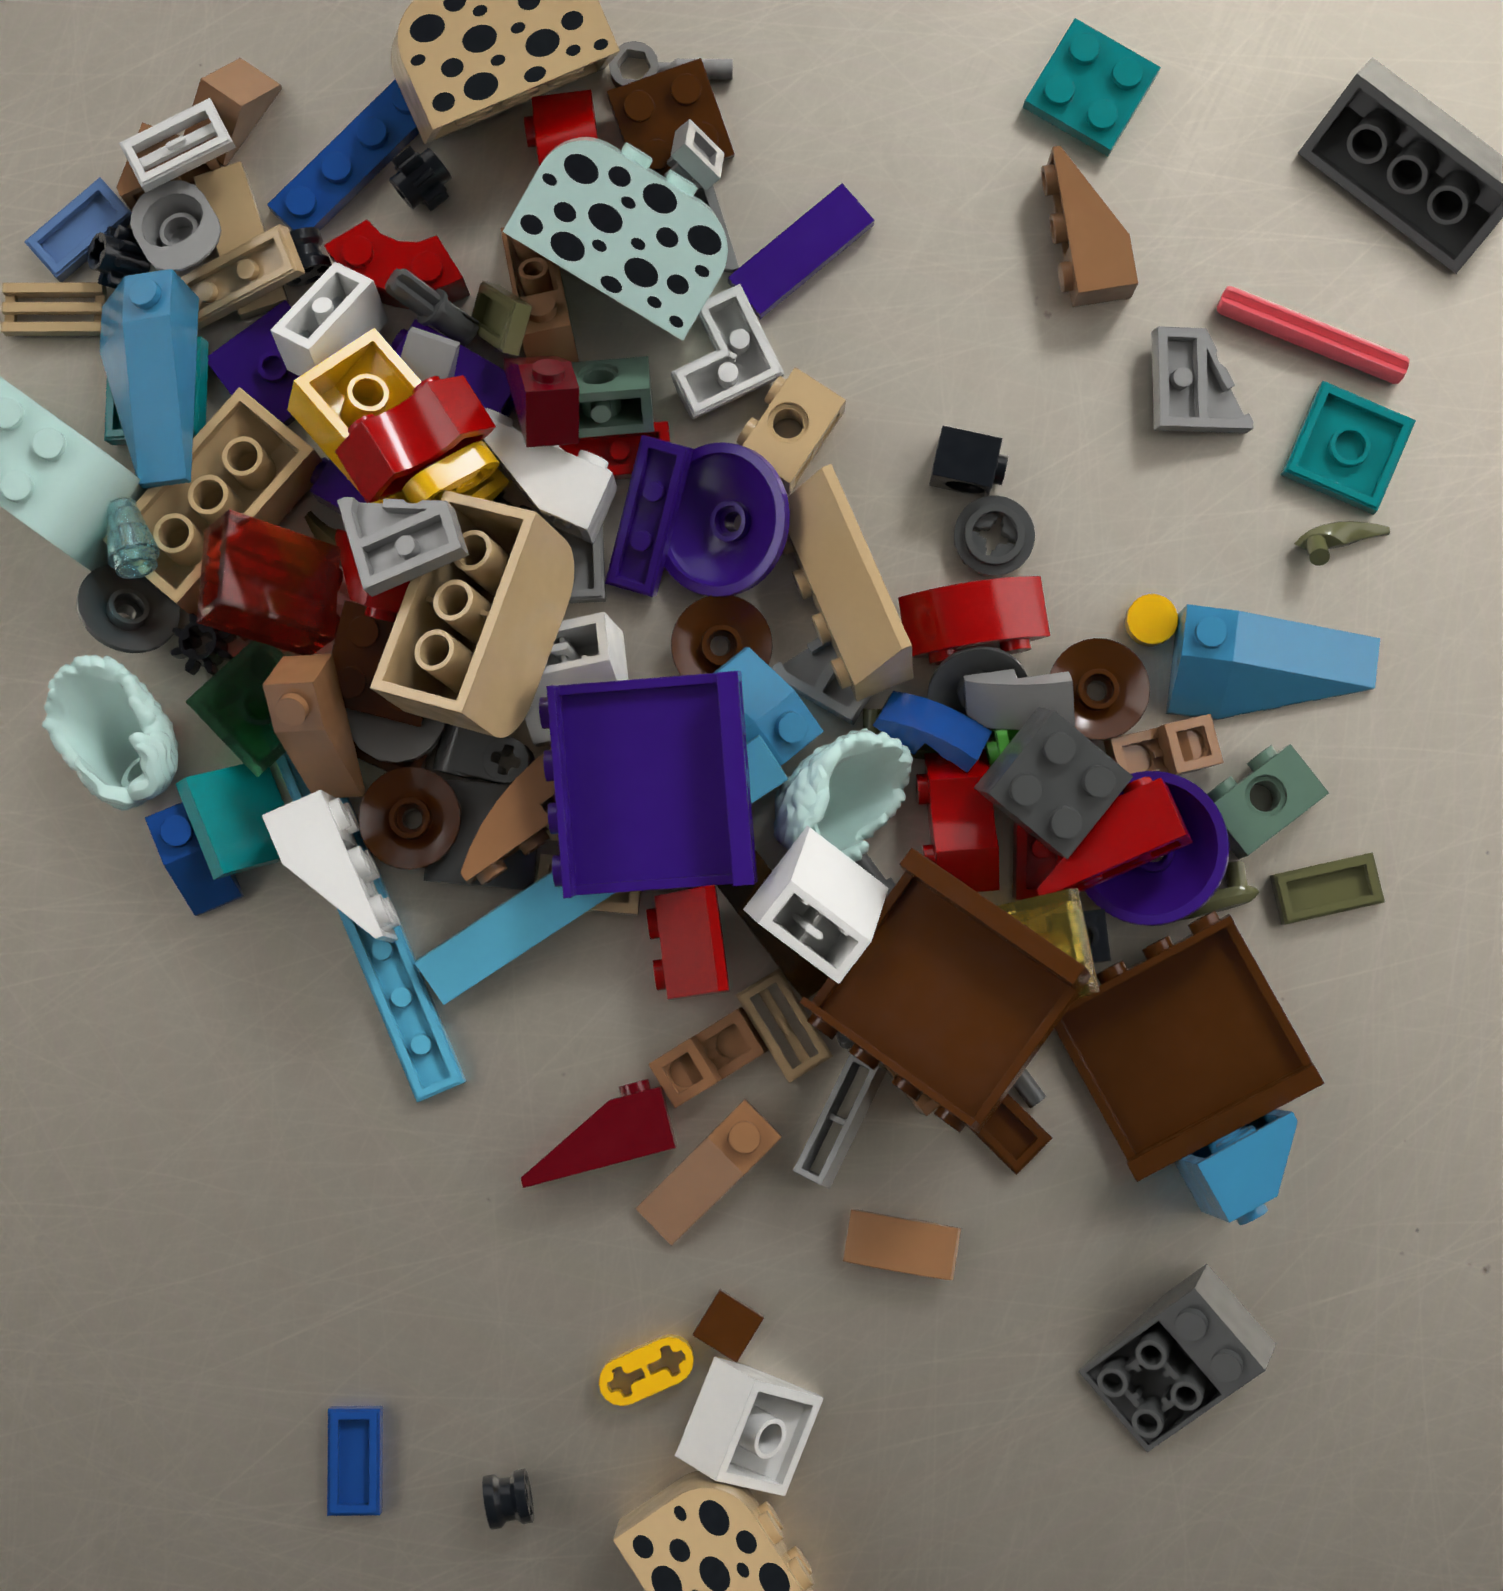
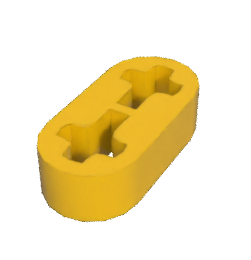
M476 441L417 473L405 484L402 492L410 503H418L422 500L441 501L444 490L463 494L484 482L497 470L500 462L485 441Z
M668 1334L615 1356L605 1364L600 1373V1392L613 1405L626 1406L674 1386L686 1379L692 1371L694 1362L693 1348L683 1337ZM669 1345L673 1352L682 1350L685 1354V1357L679 1362L680 1371L672 1373L668 1366L652 1372L649 1364L662 1358V1347ZM616 1367H622L625 1373H631L642 1368L645 1374L632 1382V1392L624 1394L620 1387L612 1389L609 1385V1382L615 1377L614 1369Z

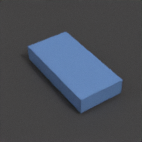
M100 177L24 242L58 281L63 282L88 261V249L94 236L99 232L106 234L108 226L117 228L119 225L128 227L132 212Z

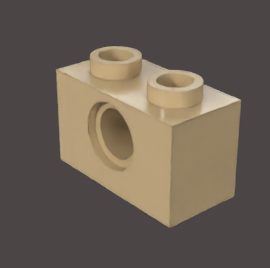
M796 367L787 379L779 376L775 380L764 399V402L769 404L768 408L759 421L752 417L746 423L736 441L737 444L750 448L762 455L774 467L788 494L791 493L844 414L846 399ZM789 418L797 421L802 427L800 434L790 439L779 436L775 432L774 426L782 419Z

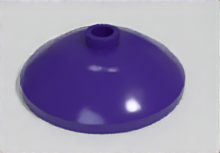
M725 442L710 443L693 450L665 562L666 570L685 588L701 595H712L715 597L741 594L764 580L779 561L789 533V502L780 476L762 455L745 446ZM740 515L741 525L740 528L736 530L734 526V521L736 516Z
M1136 772L1131 774L1133 778L1130 782L1150 776L1152 781L1158 778L1163 779L1171 792L1193 843L1164 855L1158 862L1143 864L1085 890V892L1097 906L1105 909V912L1114 918L1134 925L1161 926L1180 921L1202 908L1215 894L1228 866L1229 836L1225 821L1218 807L1196 784L1168 772Z

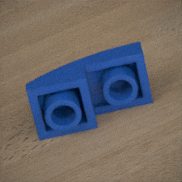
M893 691L873 723L875 728L881 732H886L891 738H899L902 745L908 746L913 755L926 743L937 751L940 756L951 761L966 773L978 761L992 731L977 721L946 705L924 697Z

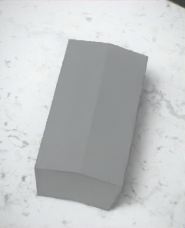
M850 1053L793 1170L794 1172L821 1186L831 1187L887 1072L879 1066L873 1070ZM861 1065L870 1071L847 1119L838 1116L837 1113ZM834 1121L843 1127L820 1174L811 1171L810 1168Z

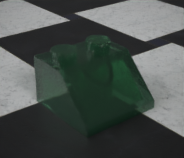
M268 630L262 631L185 701L257 778L286 752L274 732L262 685L281 658L292 655Z

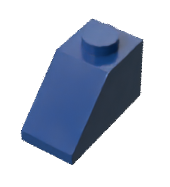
M183 802L145 817L164 867L195 916L244 897L235 874L213 879Z

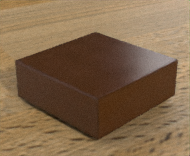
M719 1289L692 1335L737 1363L763 1321L764 1316L727 1292Z

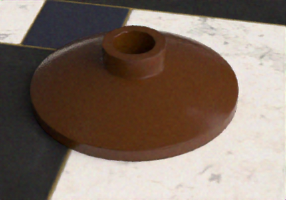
M709 595L695 601L682 612L672 631L671 654L674 665L681 676L714 673L745 647H750L768 665L772 656V635L766 619L754 605L737 596L715 597ZM716 636L723 637L728 643V650L723 656L715 655L710 648L711 641Z
M1104 638L1083 640L1067 648L1053 664L1050 674L1069 671L1071 675L1074 693V727L1088 739L1107 740L1118 737L1135 726L1143 716L1150 697L1149 677L1142 661L1125 645ZM1098 683L1103 686L1105 696L1102 700L1095 701L1088 696L1087 687L1089 684Z
M420 767L396 768L377 778L364 794L358 816L360 834L369 851L383 863L405 870L424 868L443 858L454 845L461 826L460 804L452 787L438 774ZM418 810L422 815V823L419 827L410 829L406 824V817L409 812Z

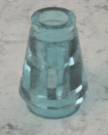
M127 497L110 501L106 516L108 564L115 569L119 577L126 579L141 578L151 574L158 566L157 559L160 555V549L138 509L136 501Z

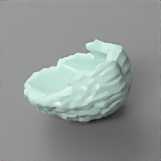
M96 654L74 657L70 665L65 664L60 667L48 684L50 691L44 705L47 716L42 722V727L48 731L55 750L62 754L63 760L69 765L70 769L76 771L77 776L84 786L89 789L90 793L112 807L124 811L143 805L146 801L152 800L167 790L178 768V741L174 733L173 722L162 712L161 704L156 702L153 695L148 692L146 685L139 682L138 677L131 674L122 663L119 664L110 656H104L103 658Z
M863 728L860 731L852 730L846 735L839 736L831 744L817 747L813 754L807 756L799 763L792 775L788 776V780L776 792L775 839L789 850L806 826H809L854 862L860 861L862 855L866 854L869 849V843L863 840L873 837L878 829L886 825L887 821L896 815V810L901 808V803L905 802L904 787L909 783L910 777L908 774L911 773L913 762L908 746L902 745L899 738H891L886 732L882 731L879 734H875L872 731H868L867 728Z

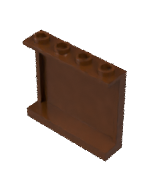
M911 847L899 864L905 872L884 901L872 942L839 984L828 977L812 1001L803 997L799 1003L812 1012L807 1020L809 1024L831 1040H833L838 1032L851 1040L854 1044L848 1052L868 1067L875 1070L881 1062L895 1072L896 1076L891 1083L912 1099L918 1101L924 1093L939 1104L934 1115L960 1133L965 1125H968L977 1133H980L1089 981L1091 975L1083 964Z
M1212 911L1190 923L1188 927L1192 934L1173 943L1168 935L1142 949L1145 959L1127 968L1122 960L1097 973L1096 977L1100 983L1084 992H1080L1055 1027L1058 1036L1127 1159L1126 1164L1136 1182L1325 1084L1230 914L1219 918L1216 911Z

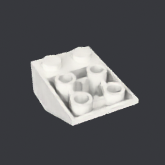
M485 408L496 428L482 441H485L500 462L499 465L538 514L552 527L594 544L618 490L613 472L607 468L609 462L585 450H580L578 456L572 455L561 449L560 445L526 447L522 432L512 427V419L497 411Z
M318 790L262 815L279 858L285 867L375 939L390 943L398 940L394 928L400 925L399 917L390 898H383L376 889L373 881L380 878V874L368 849L363 851L355 840L353 833L360 831V828L348 802L343 804L339 797L335 798L322 790Z

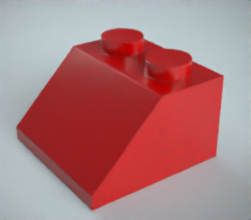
M708 885L654 896L656 908L646 909L650 940L660 938L662 959L653 960L657 991L666 990L668 1000L730 992L716 886Z

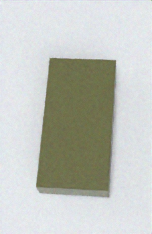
M482 281L471 316L479 321L477 335L501 352L519 356L532 306L499 284Z
M1373 852L1270 875L1281 925L1385 902Z

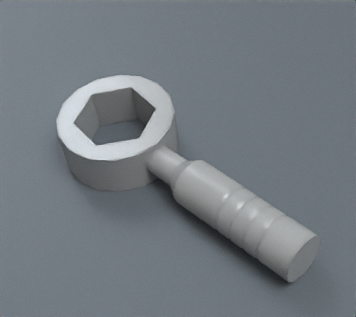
M631 41L619 46L620 51L609 63L612 82L617 88L637 81L624 79L619 70L628 57L646 60L649 70L643 78L696 59H675L672 62H658L657 55L651 47L642 42ZM702 59L708 79H733V59Z

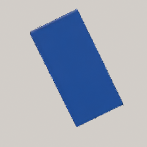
M331 1406L328 1409L327 1516L380 1515L382 1513L383 1406Z

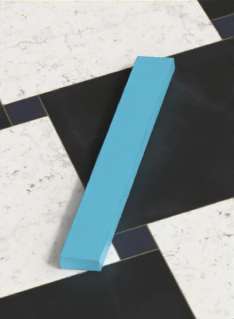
M272 721L262 725L292 801L311 794L276 736ZM349 797L340 798L343 804L346 802L349 803L355 814ZM360 831L353 833L358 846L363 851L367 850L368 848L362 839ZM380 874V878L373 882L378 893L383 898H390ZM337 908L416 1101L421 1102L467 1082L423 975L415 965L416 958L401 922L399 926L394 928L398 940L390 943L375 939Z
M760 734L747 742L751 803L788 780V776ZM551 871L415 961V965L442 1004L445 1005L614 893L576 895L572 898L563 899L562 886L555 887Z

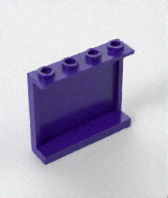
M741 671L546 686L547 697H540L539 714L542 729H550L551 750H544L543 763L546 781H554L556 802L548 803V824L550 833L558 834L560 855H553L552 875L555 887L562 886L563 899L572 898L576 895L708 885H754L758 881Z

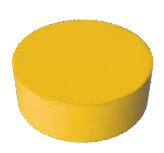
M1147 594L1139 597L1129 607L1125 616V627L1128 635L1136 643L1147 647L1158 646L1166 642L1174 634L1178 625V614L1175 606L1166 597L1158 594Z

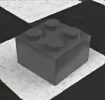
M1038 707L975 785L974 789L1049 851L1068 859L1133 776L1055 710Z

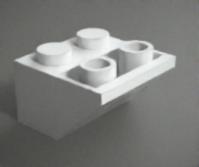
M605 612L562 621L533 702L525 717L530 736L536 747L551 745L550 729H542L539 714L540 697H547L546 686L629 680L623 631Z
M806 826L743 910L759 925L839 984L872 942L889 888L809 826Z

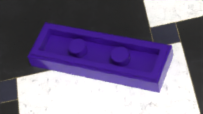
M842 183L728 277V283L731 287L741 284L755 315L761 319L872 228L875 220Z
M641 435L605 584L650 597L657 596L694 448Z

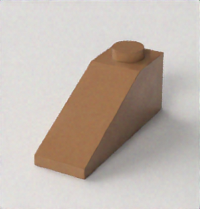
M333 654L283 656L262 685L276 736L310 793L322 790L335 798L363 797L366 791Z
M744 1099L635 1209L672 1246L782 1138V1135Z

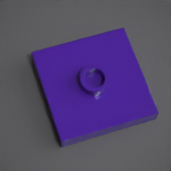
M284 300L208 355V365L231 395L240 387L283 424L288 426L296 420L287 408L293 382L300 376L287 370L270 331L291 309L288 302Z

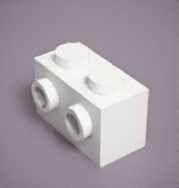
M334 262L270 331L287 370L301 376L371 329L375 328L379 332L388 322V318L374 280L340 263Z

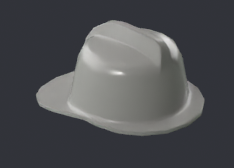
M182 180L168 181L141 195L132 209L130 225L133 235L147 260L158 270L173 269L176 272L186 270L195 265L199 266L202 264V260L211 254L219 242L221 234L219 219L204 194L194 184Z

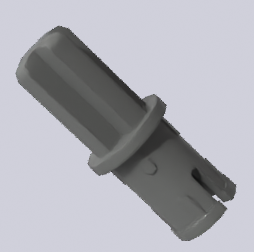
M396 269L391 273L390 278L385 284L386 292L417 314V320L421 325H431L448 338L460 342V345L464 347L474 339L479 330V321L449 301L448 295L444 290L432 289L407 269Z

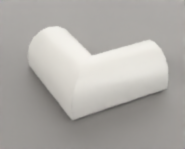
M741 284L708 298L698 315L715 351L671 372L677 393L692 420L775 381L779 376L784 377L785 374Z

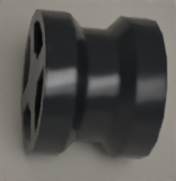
M315 227L292 230L290 234L305 274L286 283V285L302 286L316 282L332 265L329 256L324 255L320 247L323 243L321 233Z
M526 1469L515 1470L511 1477L500 1479L494 1474L483 1477L484 1506L491 1530L502 1528L507 1521L518 1520L522 1524L534 1521L533 1498Z

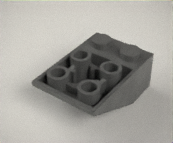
M1206 1264L1161 1297L1080 1368L1079 1373L1141 1446L1149 1452L1266 1371L1276 1343L1210 1266Z

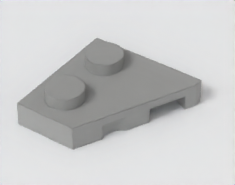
M1158 326L1151 332L1154 431L1248 433L1253 429V420L1249 413L1243 414L1231 390L1235 384L1227 368L1218 361L1217 349L1206 328Z

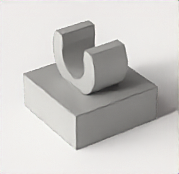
M689 119L675 131L671 157L667 160V164L671 167V170L691 181L694 178L707 190L721 178L725 153Z

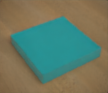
M1322 381L1318 386L1281 475L1374 515L1379 509L1416 420Z
M266 759L185 777L175 784L214 880L281 862L262 818L263 814L284 806Z

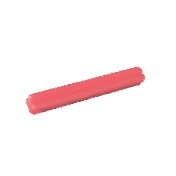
M1233 286L1225 288L1217 305V312L1223 316L1392 384H1398L1404 378L1409 367L1410 359L1405 355Z

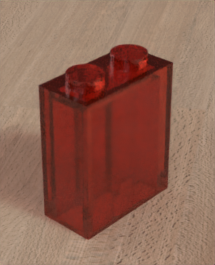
M229 509L204 531L197 623L299 655L315 654L335 639L340 621V616L337 614V596L343 581V571L339 568L341 547Z

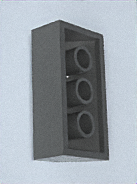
M1373 57L1354 76L1298 152L1303 158L1455 274H1457L1503 218V156Z

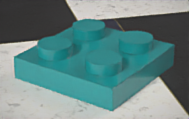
M1075 18L1026 97L1023 108L1108 157L1156 79L1161 67Z

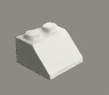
M714 1357L675 1456L715 1481L785 1496L824 1398L753 1367Z

